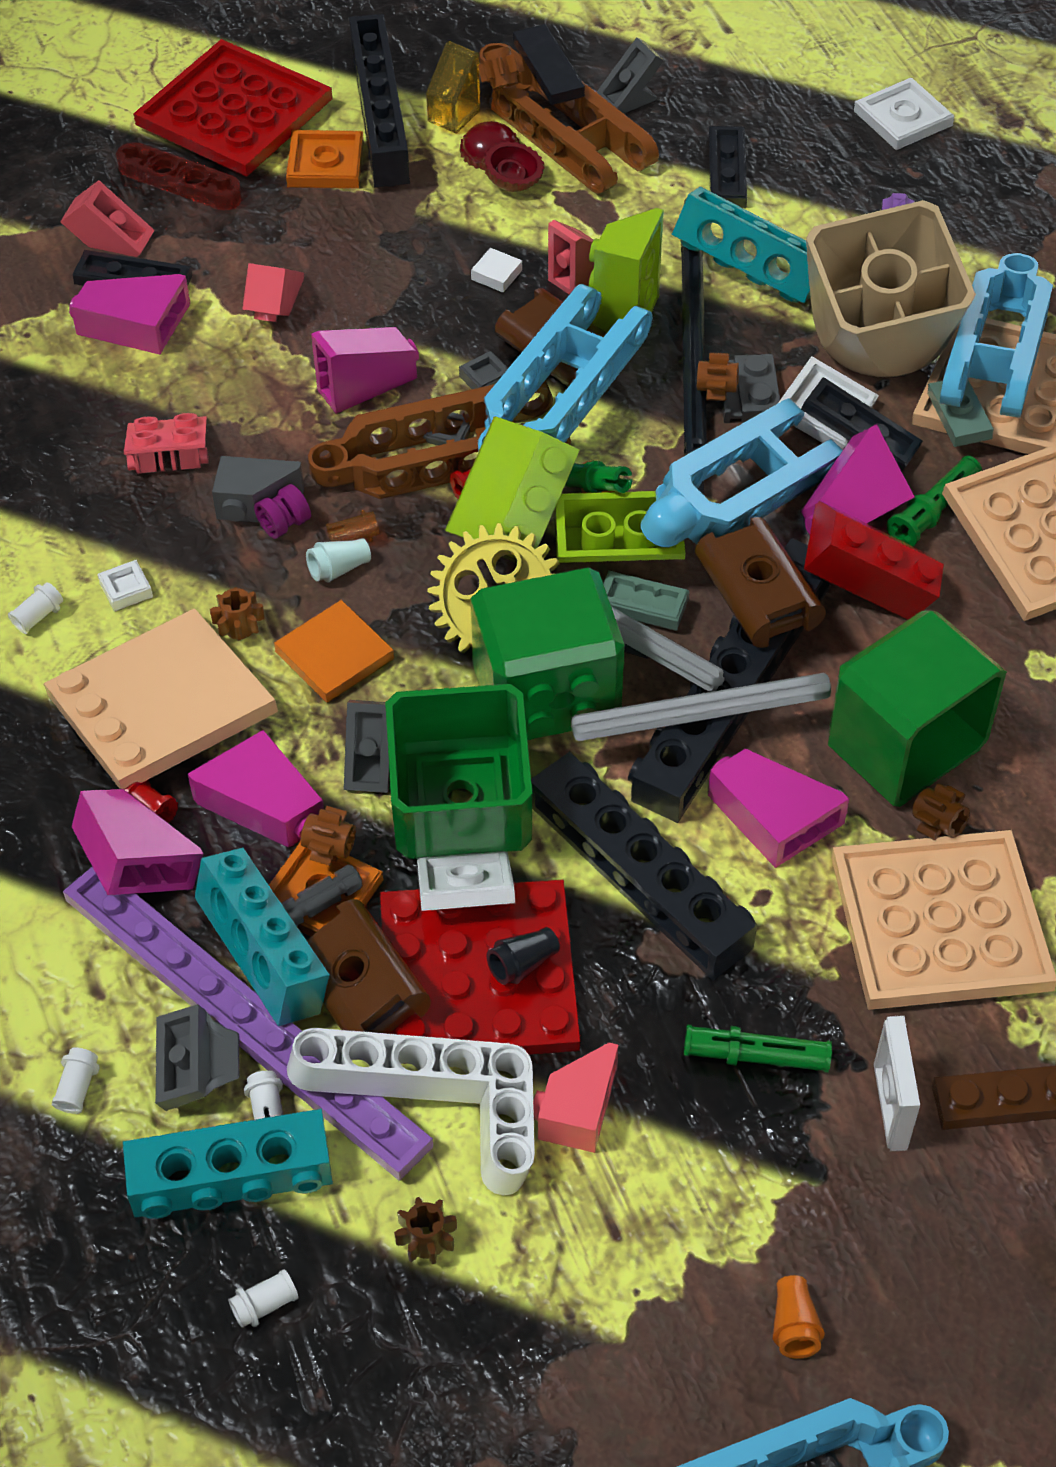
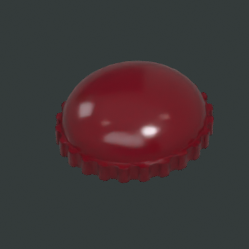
M487 121L479 123L468 130L463 139H461L460 153L461 157L464 158L463 161L467 162L469 166L483 170V157L489 147H493L494 144H499L500 142L506 143L507 141L521 143L519 142V137H516V133L505 124Z
M510 141L506 143L500 142L499 144H494L493 147H489L482 161V168L485 170L489 180L497 187L512 192L526 190L534 186L535 183H538L539 179L542 178L545 167L543 166L544 161L541 160L542 157L538 155L537 151L532 150L531 147H527L525 144L512 143Z

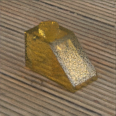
M451 41L445 44L426 92L428 122L457 134L480 112L479 53Z

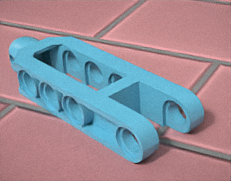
M1021 253L1007 254L1000 260L998 269L988 268L976 272L972 284L976 295L960 322L943 379L940 404L960 407L970 377L1007 384L1005 396L1002 399L1000 415L1021 417L1047 319L1053 284L1048 280L1037 276L1038 262L1033 257ZM999 309L1021 313L1025 317L1021 327L1019 343L1016 344L1015 349L979 343L988 312Z
M579 284L575 287L484 397L485 411L488 418L485 421L486 429L478 439V452L493 417L496 416L512 422L560 362L577 368L576 378L564 393H558L555 397L554 406L543 419L538 418L536 421L526 422L523 426L541 431L562 442H566L644 343L652 325L653 317L651 311L634 306L623 320L619 318L607 334L601 337L586 331L598 313L601 304V292L584 284Z
M790 398L785 399L673 462L663 479V484L656 489V501L649 507L641 521L642 533L655 545L671 547L686 538L697 544L700 539L711 532L718 538L750 526V518H763L819 484L843 450L830 439L798 458L778 437L790 429L793 424L798 426L804 417V411ZM751 458L768 475L721 504L709 501L698 490L702 481L714 474L717 476L722 475L728 466L738 460L744 462Z
M849 1398L677 1467H792L845 1445L860 1450L868 1467H926L937 1461L942 1455L948 1442L949 1430L946 1420L940 1412L930 1406L921 1404L908 1406L885 1416L873 1407Z

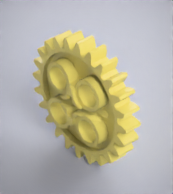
M497 523L494 535H489L485 527L480 525L479 538L473 539L465 531L463 532L465 545L460 547L451 541L449 546L454 555L451 558L444 555L437 557L445 568L443 571L435 570L430 573L436 580L440 581V585L428 588L427 592L430 595L439 597V601L431 604L429 610L435 613H443V616L435 622V625L438 628L451 627L445 639L450 643L460 637L458 650L461 653H465L472 646L471 597L480 589L490 587L478 567L480 560L486 562L493 579L498 585L553 575L551 571L560 564L557 558L544 560L550 550L547 544H543L536 549L533 548L536 542L535 534L530 533L522 541L520 540L521 532L518 526H514L509 536H506L501 523ZM504 555H512L517 559L515 570L507 575L497 573L495 568L498 559ZM464 576H477L479 578V587L473 594L462 595L459 593V582Z

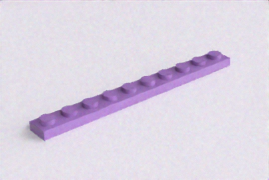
M93 867L63 891L66 901L190 1006L199 1004L207 1011L213 1021L238 1032L239 1047L266 1070L275 1072L276 1078L280 1079L285 1086L314 1110L322 1109L323 1117L398 1181L433 1148V1138L382 1096L306 1091L293 1085L287 1075V1065L294 1039L302 1030L293 1023L277 1026L256 992L137 894L107 895ZM303 1056V1059L306 1060L307 1062H310V1063H320V1062H321V1061H320L319 1059H317L316 1057H313V1056Z

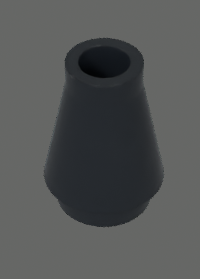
M545 927L539 931L497 940L494 943V947L487 951V963L491 973L499 983L503 985L510 982L518 984L550 956L558 953L560 944L555 933L550 928Z

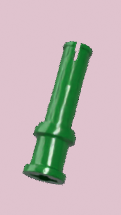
M964 456L925 494L915 495L914 498L910 499L907 503V508L902 513L894 514L888 519L886 525L889 535L911 546L916 545L920 540V534L926 529L936 526L940 521L941 512L949 505L942 495L945 484L983 471L978 460L971 456ZM906 527H908L909 530L906 533H903L902 531Z

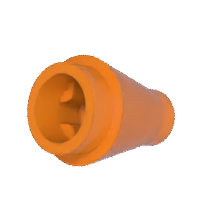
M798 1275L785 1276L778 1280L776 1284L777 1302L773 1341L779 1346V1351L782 1355L794 1359L807 1358L819 1352L825 1332L808 1291L807 1280Z

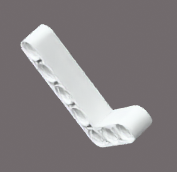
M323 1028L306 1029L295 1037L287 1065V1075L292 1084L299 1089L317 1092L480 1104V1152L483 1183L487 1189L499 1195H511L517 1192L523 1185L533 1164L535 1149L532 1061L526 1050L520 1046L510 1043ZM303 1056H313L321 1062L310 1063L304 1060ZM352 1060H363L370 1067L357 1066ZM401 1064H412L418 1071L407 1070ZM449 1067L460 1068L465 1071L466 1075L456 1074ZM498 1071H506L514 1078H505ZM498 1115H507L511 1117L515 1121V1123L504 1122L502 1119H500ZM498 1160H509L517 1169L505 1168Z

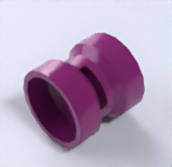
M292 484L279 489L276 497L272 499L264 498L254 505V511L260 525L273 539L286 534L289 526L293 524L301 525L311 518V510L305 497Z

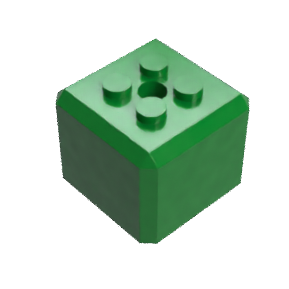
M588 567L482 588L471 597L473 667L479 686L512 684L523 692L527 740L572 731L571 720L574 715L622 707L625 644L599 572Z
M932 610L921 611L840 666L829 727L828 746L893 806L901 807L978 752L990 737L1007 671L940 613Z
M512 684L401 691L393 694L385 702L391 805L396 850L408 859L522 851L532 840V784L523 692ZM459 788L467 789L473 794V797L465 803H455L448 796L453 790Z

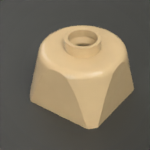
M922 200L814 226L806 237L811 306L819 340L825 351L835 361L860 374L875 377H894L915 372L929 365L945 349L976 295L940 209L930 202Z

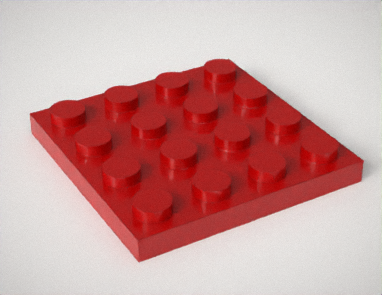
M220 39L133 113L135 125L247 177L292 136L293 130H299L333 99L332 87Z
M564 879L513 883L515 903L421 911L420 889L380 892L382 931L431 999L430 1008L422 1018L414 1013L390 1034L510 1043L520 1046L529 1055L580 1051V1034ZM545 927L550 928L555 933L560 944L559 952L550 956L520 983L513 984L510 982L503 985L495 979L489 969L486 955L487 951L494 947V943L497 940L539 931Z

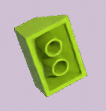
M654 208L606 225L600 239L595 238L592 242L589 261L594 262V269L590 275L589 287L601 292V304L593 324L606 333L619 318L623 320L634 306L652 312L658 300L663 209Z
M496 416L493 417L445 531L464 540L463 532L465 531L473 539L479 538L480 525L485 527L489 535H494L497 523H501L506 536H509L514 526H518L521 532L520 540L523 541L530 533H533L536 536L533 548H538L580 450L541 431ZM512 555L502 556L517 564L516 557Z
M656 491L561 494L555 507L556 558L559 563L685 559V543L683 540L671 547H660L649 541L642 533L641 521L649 507L656 501Z

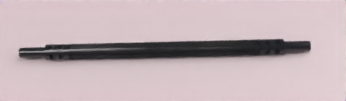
M681 244L684 456L707 444L706 391H697L699 361H705L703 251H693ZM702 481L698 490L705 496L704 481Z

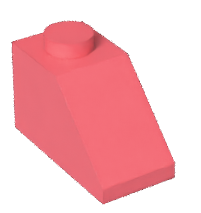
M100 180L73 200L60 221L90 248L138 257L142 253L155 231Z
M556 220L549 222L548 281L569 295L579 284L589 286L590 275L594 269V262L589 261V253L594 239L582 231Z
M248 263L243 310L254 311V319L276 322L277 315L289 316L303 283L304 272Z
M607 1043L549 1075L545 1092L537 1090L533 1101L534 1120L538 1121V1140L595 1153L617 1071L618 1044Z

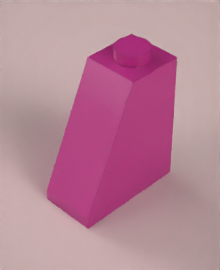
M174 274L86 281L79 294L72 298L69 308L76 334L160 355L191 304L187 279L185 275Z
M396 327L323 330L311 334L317 390L336 414L417 378L416 361L419 360L417 347L411 339L406 340Z
M877 424L850 439L801 510L809 535L815 504L819 501L867 524L914 498Z
M264 730L188 773L193 800L197 805L288 848L301 841L302 829L310 813L319 815L320 809H324L321 797Z
M744 749L732 757L726 756L720 759L710 770L708 796L774 868L845 824L849 798L843 792L748 749Z
M124 789L80 791L72 829L107 895L190 890L194 888L201 858L203 857L200 847Z

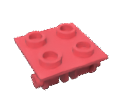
M183 413L169 420H158L156 417H141L134 420V423H128L124 446L128 471L136 470L137 474L157 472L155 452H158L160 471L164 472V451H170L173 471L177 470L176 450L179 451L181 470L201 468V464H209L208 450L205 448L207 416L197 417L194 413Z

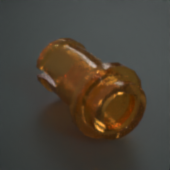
M361 510V515L325 524L329 540L331 542L352 541L368 538L369 542L373 541L374 536L380 535L374 512L366 513L365 510Z

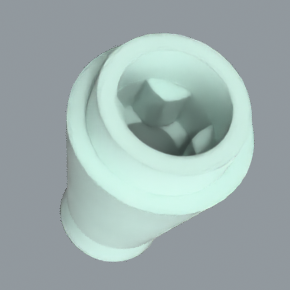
M364 538L352 541L317 542L314 548L308 549L306 552L309 572L316 581L324 580L325 582H330L371 560L370 548Z

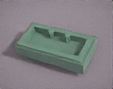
M969 380L960 407L940 404L943 381L928 384L927 394L954 447L993 438L994 429Z
M608 571L603 585L610 605L636 621L678 630L689 600V590Z

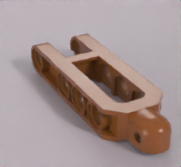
M502 43L485 45L479 52L480 64H483L485 61V52L510 46ZM510 47L511 54H515V55H518V54H519V53H517L514 49H512V48ZM523 58L522 62L525 71L517 75L518 84L493 90L491 110L596 194H601L617 184L618 180L617 172H613L609 162L597 152L598 150L607 147L637 171H642L658 161L659 151L653 137L583 81L585 97L554 105L582 127L578 131L574 130L571 126L566 127L551 115V111L548 108L543 109L529 97L527 91H535L548 100Z
M546 381L535 392L540 393L539 397L527 402L512 422L536 418L550 409L553 397ZM495 384L356 415L348 425L343 438L319 443L310 450L308 462L312 479L316 484L323 487H336L353 483L355 490L378 499L450 483V474L458 470L463 473L470 470L474 464L475 459L464 460V458L469 454L478 452V439L486 429L485 421L488 418L485 411L484 397ZM456 410L465 411L462 414L466 423L469 422L470 432H475L476 437L456 442L454 439L446 440V444L420 450L411 448L407 449V453L381 459L371 457L373 454L426 443L427 441L423 436L427 432L432 431V434L442 433L446 435L457 434L464 420L459 421L447 418L449 414ZM417 419H427L424 424L418 427H409ZM380 427L389 428L384 434L378 436L371 435L374 430ZM569 437L565 443L570 445L571 438ZM324 450L329 451V454L320 456ZM435 461H443V463L436 468L425 469L426 466L430 463H433ZM404 470V472L397 477H386L389 473L393 471Z

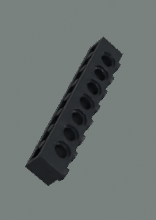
M791 538L785 550L821 602L832 583L804 570L808 545ZM733 615L729 632L725 637L719 636L710 653L709 662L721 668L725 678L723 684L716 691L769 682L804 629V626L769 638L768 647L759 648L752 644ZM691 682L690 690L686 696L707 693L709 691ZM749 712L657 728L651 738L649 752L644 759L638 757L630 769L628 781L632 783L631 802L679 823L710 775V770L719 761Z

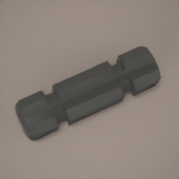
M346 865L334 872L336 877L333 879L327 876L297 894L298 899L295 901L291 897L281 904L295 925L298 926L304 922V916L307 915L311 918L341 901L340 895L345 894L349 896L361 889L363 886L362 879L357 870L352 865Z

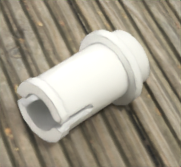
M48 582L43 586L38 584L34 587V593L15 610L9 612L8 617L20 632L27 634L34 625L51 611L57 613L60 610L59 605L63 602V598L52 584Z
M71 1048L69 1054L63 1056L61 1064L64 1066V1070L56 1095L52 1100L53 1107L71 1114L82 1112L83 1102L92 1075L98 1074L100 1069L97 1064L98 1056L95 1053L83 1048Z
M259 1071L247 1077L244 1094L251 1100L254 1120L283 1115L279 1092L283 1089V1084L280 1079L276 1078V1073L273 1071Z
M283 1269L279 1274L245 1291L241 1287L236 1289V1296L228 1299L237 1322L243 1328L248 1324L256 1327L259 1325V1318L290 1301L297 1300L299 1297L289 1274Z

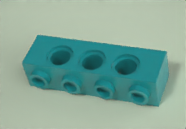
M701 186L688 194L671 234L681 239L680 242L684 247L693 251L702 250L712 255L713 260L723 267L739 269L746 273V277L753 283L758 285L767 284L779 290L780 296L788 301L805 303L811 297L806 240ZM712 223H716L722 228L723 239L717 238L712 233ZM744 240H749L756 246V256L747 253L744 248ZM777 257H782L788 261L790 273L779 269Z
M244 848L201 858L195 899L277 1026L321 1014L329 973Z
M322 1109L123 1141L127 1197L134 1218L143 1216L149 1219H158L168 1216L172 1211L189 1208L211 1210L219 1207L224 1202L242 1199L249 1202H259L270 1198L272 1194L290 1191L301 1194L312 1193L319 1190L322 1186L333 1184ZM278 1154L289 1156L285 1162L280 1164L268 1162L270 1158ZM234 1162L240 1164L238 1168L231 1172L224 1173L218 1171L226 1163ZM175 1172H190L188 1176L182 1180H168L169 1177Z

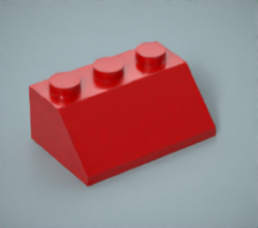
M822 501L815 504L804 570L907 620L924 611L940 597L943 563L927 553Z

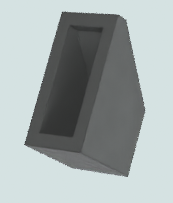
M221 456L212 490L216 518L235 522H258L254 511L255 503L267 497L271 499L276 497L278 490L288 484L296 486L303 494L304 481L301 462Z

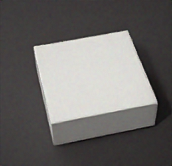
M490 248L471 269V280L504 293L521 273L522 260Z
M137 560L97 574L99 583L114 612L153 598L151 587Z

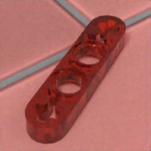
M137 142L126 143L116 151L119 171L126 177L218 210L234 209L242 201L240 181L232 175ZM163 168L172 169L171 171L166 173L155 172ZM192 179L203 180L202 182L197 184L186 183L187 181Z

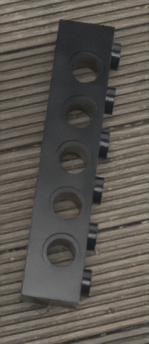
M384 14L349 17L352 56L374 188L410 184L408 147Z
M569 751L531 778L532 809L711 980L714 981L754 949L757 924H755V920L750 912L741 905L736 906L723 894L719 884L712 877L701 874L691 864L689 857L681 848L672 847L660 836L657 827L652 821L647 818L642 819L629 807L626 798L619 791L611 790L606 786L589 763H582ZM608 831H616V832H619V833H614V834H612V833H607V832H608ZM644 859V860H648V861H650V862L642 863V862H638V861H636V860ZM675 888V889H679V890H681V891H680V892H671V891H668L667 889ZM709 918L713 920V922H703L699 919Z

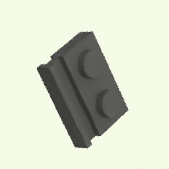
M773 354L735 355L734 360H729L732 363H739V379L737 393L727 392V400L721 401L724 423H730V419H741V423H744L778 404L780 395Z

